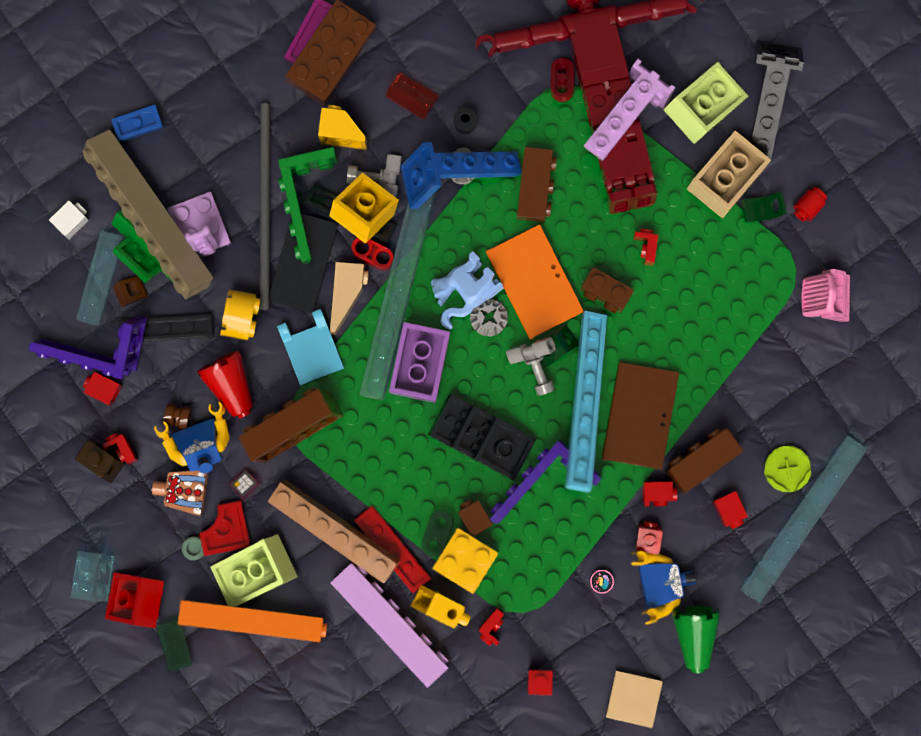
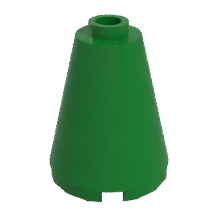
M686 606V611L679 612V608H676L672 611V617L685 666L691 669L692 673H703L705 669L710 667L720 611L717 608L713 612L710 606Z

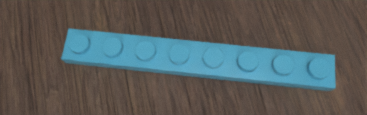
M584 311L581 319L566 488L589 492L592 488L607 315Z

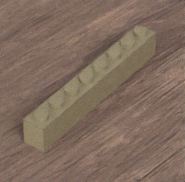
M111 130L88 139L83 149L85 160L87 163H91L98 179L104 182L109 189L111 198L118 202L123 215L132 222L136 234L143 238L150 254L157 258L164 274L168 275L173 281L175 290L182 294L186 300L207 289L213 276L189 245L183 233Z

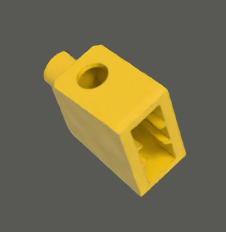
M422 585L411 604V607L452 628H455L457 625L466 627L470 621V615L464 612V606Z

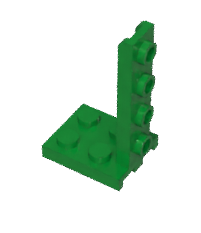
M333 147L278 160L282 177L278 178L281 192L286 191L288 199L283 200L286 214L291 213L293 221L288 223L291 236H296L298 245L294 246L296 259H301L303 264L311 261V255L292 174L297 173V176L310 174V170L319 168L320 171L332 169L334 164H338Z

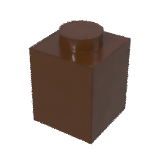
M470 499L460 505L462 510L458 514L472 537L493 526L479 500L473 502Z

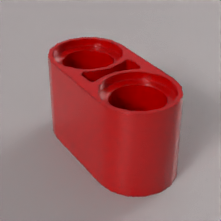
M359 238L352 242V252L358 260L381 271H387L393 266V253L385 246L370 239L366 243L369 246L367 253L359 254L356 251V247L364 242ZM380 254H387L390 260L387 264L382 265L377 262V257Z

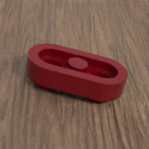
M559 58L551 64V96L556 101L566 102L574 95V65L566 58Z

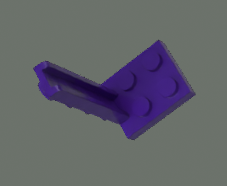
M137 315L120 325L118 337L120 338L119 347H116L113 358L43 338L31 343L29 351L36 352V355L42 358H50L51 356L58 358L60 363L80 364L82 369H98L104 375L123 379V376L130 375L132 370L137 371L147 317Z
M559 440L550 451L546 448L537 458L540 463L535 468L530 466L521 476L525 480L519 486L514 484L506 493L509 498L504 504L499 501L490 511L493 514L490 520L495 524L501 522L559 455L562 457L560 462L568 467L569 447ZM593 469L592 484L596 486L602 479V476Z

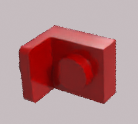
M640 229L639 232H635L633 240L647 242V244H642L641 258H645L644 265L653 266L658 235L653 234L654 231L648 229Z
M115 433L105 439L106 443L102 445L103 449L107 451L118 446L116 453L121 462L126 461L127 464L131 465L138 461L125 435Z
M497 608L478 629L482 633L479 638L489 646L492 643L496 646L499 644V641L489 632L491 630L496 632L504 623L501 619L504 614Z

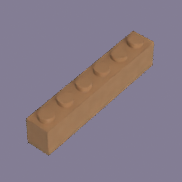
M287 480L280 482L267 501L382 583L389 580L401 562L399 558Z

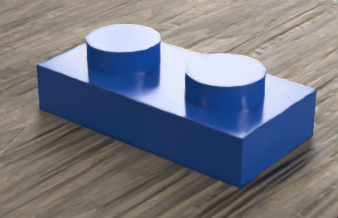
M156 105L111 119L119 143L164 128Z

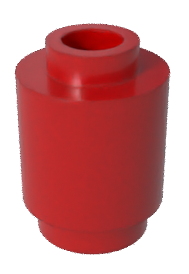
M813 187L811 190L808 189L793 206L795 216L803 222L806 220L812 221L825 206L827 196L817 187Z

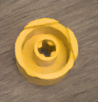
M228 289V295L232 296V298L227 297L222 321V327L226 328V330H221L220 335L248 340V337L253 338L256 322L252 321L253 314H258L260 298H256V294Z

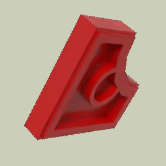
M241 500L217 505V516L214 524L208 530L199 533L203 556L250 547Z

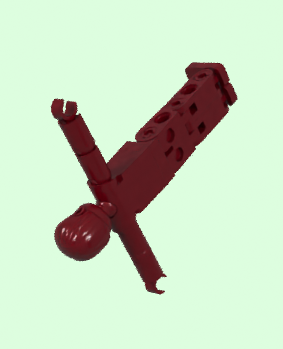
M566 0L570 8L579 12L559 16L558 20L494 33V37L489 34L481 35L476 41V50L483 42H490L493 47L488 53L489 58L495 54L496 50L497 53H502L520 48L528 49L534 45L564 41L568 38L593 135L631 87L617 28H624L627 25L650 20L658 21L664 17L683 14L685 10L689 13H696L697 8L690 5L688 0H646L616 7V4L599 8H595V5L600 0ZM637 117L603 161L598 158L606 193L609 196L607 205L610 214L654 205L656 201L657 190L654 184L653 172L641 124Z

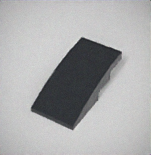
M450 393L428 433V436L515 481L536 441L535 438Z

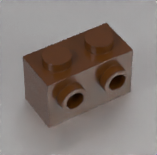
M593 267L580 291L584 293L583 296L593 302L598 300L604 304L603 307L616 314V312L622 313L634 289Z

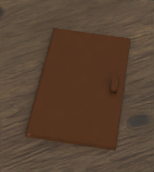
M619 362L602 454L603 461L608 460L662 470L679 372Z

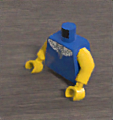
M218 402L220 409L217 412H214L212 404L208 406L209 412L215 416L216 421L213 418L172 433V438L169 437L170 430L166 422L163 421L166 428L164 432H159L156 426H154L156 435L164 440L162 444L171 460L181 466L187 465L190 471L199 470L200 473L204 474L212 470V464L222 460V451L225 450L230 436L226 419L222 417L225 413V407L220 402Z
M633 551L631 554H636L638 560L632 563V565L639 568L646 608L648 609L641 614L647 613L650 620L645 622L648 625L669 615L680 605L681 598L684 597L683 587L695 585V576L693 570L680 573L678 564H674L670 557L662 554Z

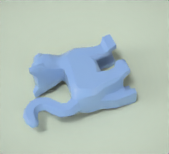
M473 251L469 254V260L465 264L454 268L446 277L434 278L431 281L432 290L435 294L434 297L439 299L438 304L440 306L446 302L454 290L465 301L463 308L451 307L442 313L440 321L446 329L453 328L450 322L451 316L465 317L471 313L473 308L494 297L504 288L503 284L497 279L492 281L494 273L488 267L483 270V276L480 279H476L473 276L482 265L479 261L480 258Z

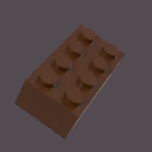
M336 0L286 74V82L325 107L374 34L376 24L341 1Z
M316 388L309 389L303 393L304 397L297 402L292 400L283 406L284 409L277 414L272 412L263 418L264 422L257 426L252 424L243 430L244 434L238 438L251 462L267 463L342 418L344 414L331 391L316 390Z

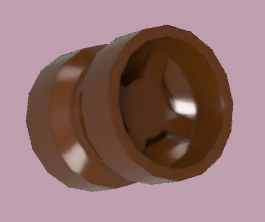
M168 403L163 421L168 424V427L174 425L178 426L179 429H186L189 427L192 408L187 406L180 408L175 404Z

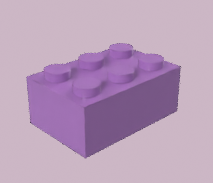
M403 323L389 389L390 394L436 403L450 339L449 331Z

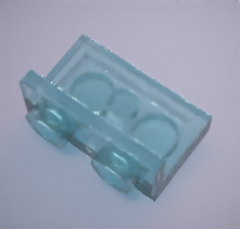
M77 551L70 598L107 602L114 556Z

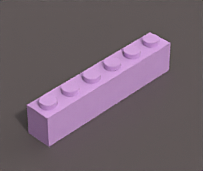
M351 563L331 584L428 688L449 668L446 665L448 660L440 651L435 653L429 647L432 645V642L423 633L419 636L413 630L416 625L407 616L403 619L397 611L400 608L391 598L386 601L381 595L384 592L383 589L375 581L371 584L365 578L368 573L358 565L354 566Z

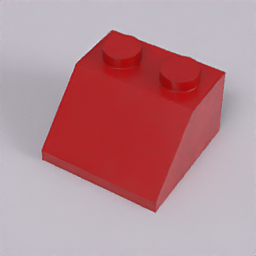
M113 572L105 619L136 626L156 628L164 581Z

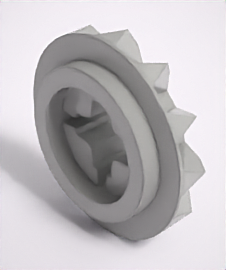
M494 299L484 301L480 306L473 308L470 314L472 327L483 336L499 334L506 327L508 320L505 307ZM496 310L493 318L497 324L488 321L482 325L485 317L481 311L489 314L491 311Z

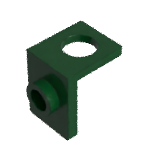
M777 192L767 197L741 200L745 223L769 221L787 214L783 192ZM775 199H777L779 202L778 212H776L773 207V202Z
M568 326L549 336L552 337L556 350L550 354L543 355L544 359L541 360V363L547 368L563 355L579 346V342ZM563 334L568 336L571 345L564 341Z

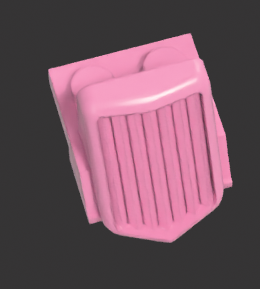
M830 269L822 271V274L805 277L802 282L801 292L803 316H821V318L848 322L850 275H847L845 271Z

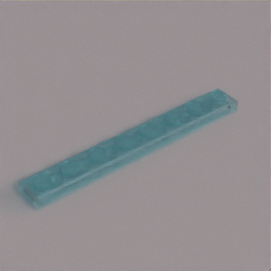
M850 436L844 439L742 585L741 591L758 603H761L865 454L867 448Z

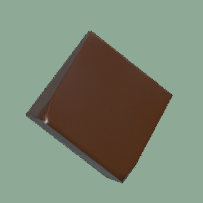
M138 276L118 281L113 286L121 307L128 306L147 297V293Z

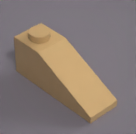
M336 262L330 325L331 335L338 333L363 292V286L368 285L369 271H365L364 264Z

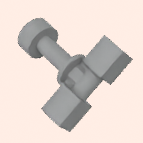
M387 155L386 169H381L380 173L358 171V166L349 165L347 184H351L363 172L397 198L398 186H396L397 175H400L402 158L397 155Z
M552 337L537 340L528 347L526 344L506 351L510 364L525 361L526 365L531 364L538 382L534 386L537 396L555 390L552 380H546L540 363L544 359L543 355L550 354L556 350Z

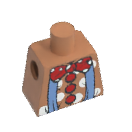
M199 471L168 472L167 482H153L152 495L165 496V506L203 516L209 473L204 474Z

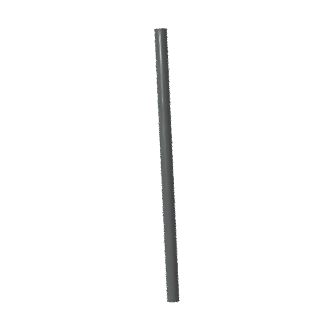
M261 103L260 310L266 311L269 310L270 104Z

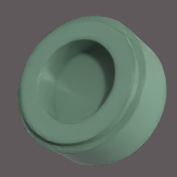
M190 537L184 541L182 553L187 559L199 560L203 557L200 538Z

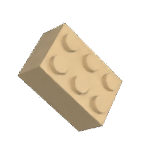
M734 131L692 180L687 190L723 219L764 171L771 159L737 131Z

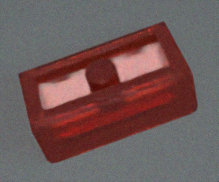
M401 72L390 84L386 93L388 99L423 120L439 98L437 94Z

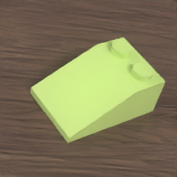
M717 62L675 97L663 110L695 144L741 104L748 95Z
M278 534L263 539L210 567L228 606L234 607L298 577Z

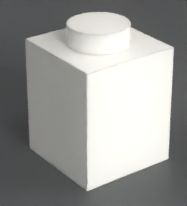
M70 201L49 219L67 239H70L89 220L84 216L87 211L78 202L73 205Z

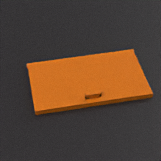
M540 224L490 250H486V254L530 340L584 312Z

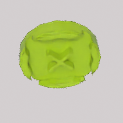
M782 446L774 449L767 456L764 463V475L767 482L774 489L781 492H794L808 483L811 476V464L808 456L801 449L794 446Z

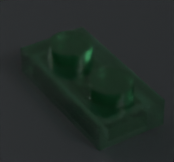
M178 620L156 626L168 672L192 666L182 627L178 624Z

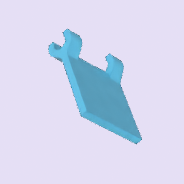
M321 309L312 312L317 325L295 335H291L286 323L277 326L300 386L344 369Z

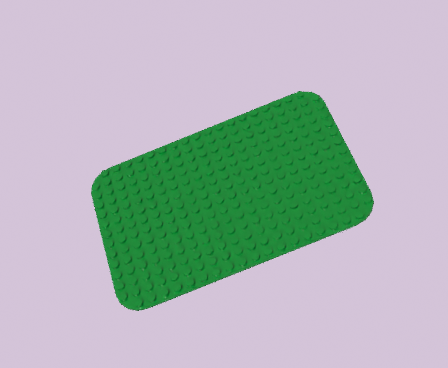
M574 86V95L566 102L554 100L551 96V89L542 92L527 106L491 151L517 152L522 172L525 147L553 150L552 157L557 158L555 171H550V180H554L553 194H548L547 203H551L550 217H545L544 223L517 220L522 173L516 177L474 178L470 183L464 184L335 344L344 369L302 385L293 399L297 402L304 397L303 393L312 388L331 391L344 416L296 446L309 460L369 508L373 506L385 521L437 561L458 528L471 536L458 514L462 510L460 505L470 499L473 502L479 500L490 519L493 516L490 511L499 501L504 504L509 498L506 493L514 484L519 486L525 480L521 476L530 466L535 468L540 463L537 458L546 448L550 451L559 440L568 447L570 445L579 346L563 355L547 368L541 363L546 380H552L555 390L537 396L534 388L538 382L531 364L526 365L525 361L510 364L506 351L526 344L527 347L531 346L537 340L545 339L565 326H568L579 342L582 313L530 340L503 288L490 299L502 303L508 316L506 327L495 336H483L472 327L470 314L465 317L451 316L450 322L453 328L446 329L440 321L442 313L451 307L463 308L465 301L454 290L446 302L440 306L438 304L439 299L434 297L435 294L431 286L432 279L446 277L454 268L465 264L469 260V254L472 251L480 258L479 261L482 263L473 276L476 279H480L483 276V270L488 267L494 273L492 281L497 279L500 282L486 254V250H490L540 224L583 311L607 315L593 469L602 476V479L596 486L592 484L589 492L566 488L567 467L560 462L562 457L559 455L501 522L495 524L491 521L493 526L473 537L498 553L476 588L475 593L489 604L505 612L525 613L541 608L553 598L655 470L648 467L602 460L619 362L679 372L665 451L666 456L785 306L795 287L796 267L790 250L783 242L759 222L745 223L743 210L736 204L722 219L687 190L697 174L644 132L643 136L657 190L655 204L645 208L610 214L607 205L609 196L606 193L598 157L584 147L592 136L582 90L578 86ZM640 229L653 230V234L658 235L653 266L644 265L645 258H641L642 244H647V242L633 240L634 233L639 232ZM593 267L634 289L622 313H612L603 307L604 304L598 300L593 302L583 296L584 293L580 291ZM496 310L491 311L489 314L481 311L485 317L482 325L488 321L497 324L493 318ZM404 322L450 332L436 403L389 393ZM563 334L564 341L571 345L568 336ZM449 393L536 439L515 481L428 436Z

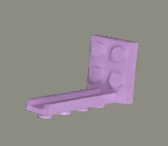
M637 59L629 73L631 87L586 142L584 147L603 161L650 102L655 107L660 106L664 108L669 102L675 87L673 85L668 86L659 79L660 75L654 71L650 72L641 65V61Z
M211 191L167 208L171 218L198 256L202 255L205 257L215 253V250L231 245Z

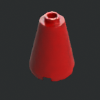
M239 351L229 353L197 371L201 380L232 417L238 416L240 419L251 413L250 409L253 407V402Z

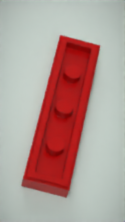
M373 506L354 520L367 537L401 560L395 572L413 594L421 585L423 586L431 580L430 576Z

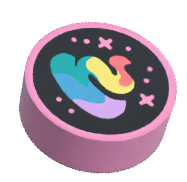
M598 570L592 574L590 585L595 592L603 594L612 589L614 579L610 572Z

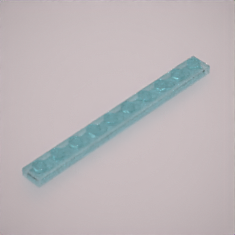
M436 192L418 209H410L409 203L407 204L360 390V395L363 397L384 401Z

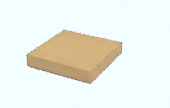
M616 671L606 718L653 728L663 681Z

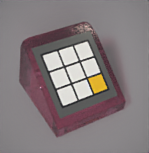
M246 468L228 483L243 501L261 486Z

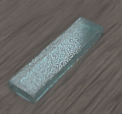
M100 231L76 317L77 321L100 327L118 262V257L113 253V250L124 240L123 236Z

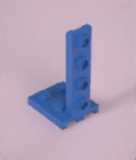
M423 142L400 166L410 209H418L442 186L440 178L516 177L522 173L517 152L434 153L432 142Z

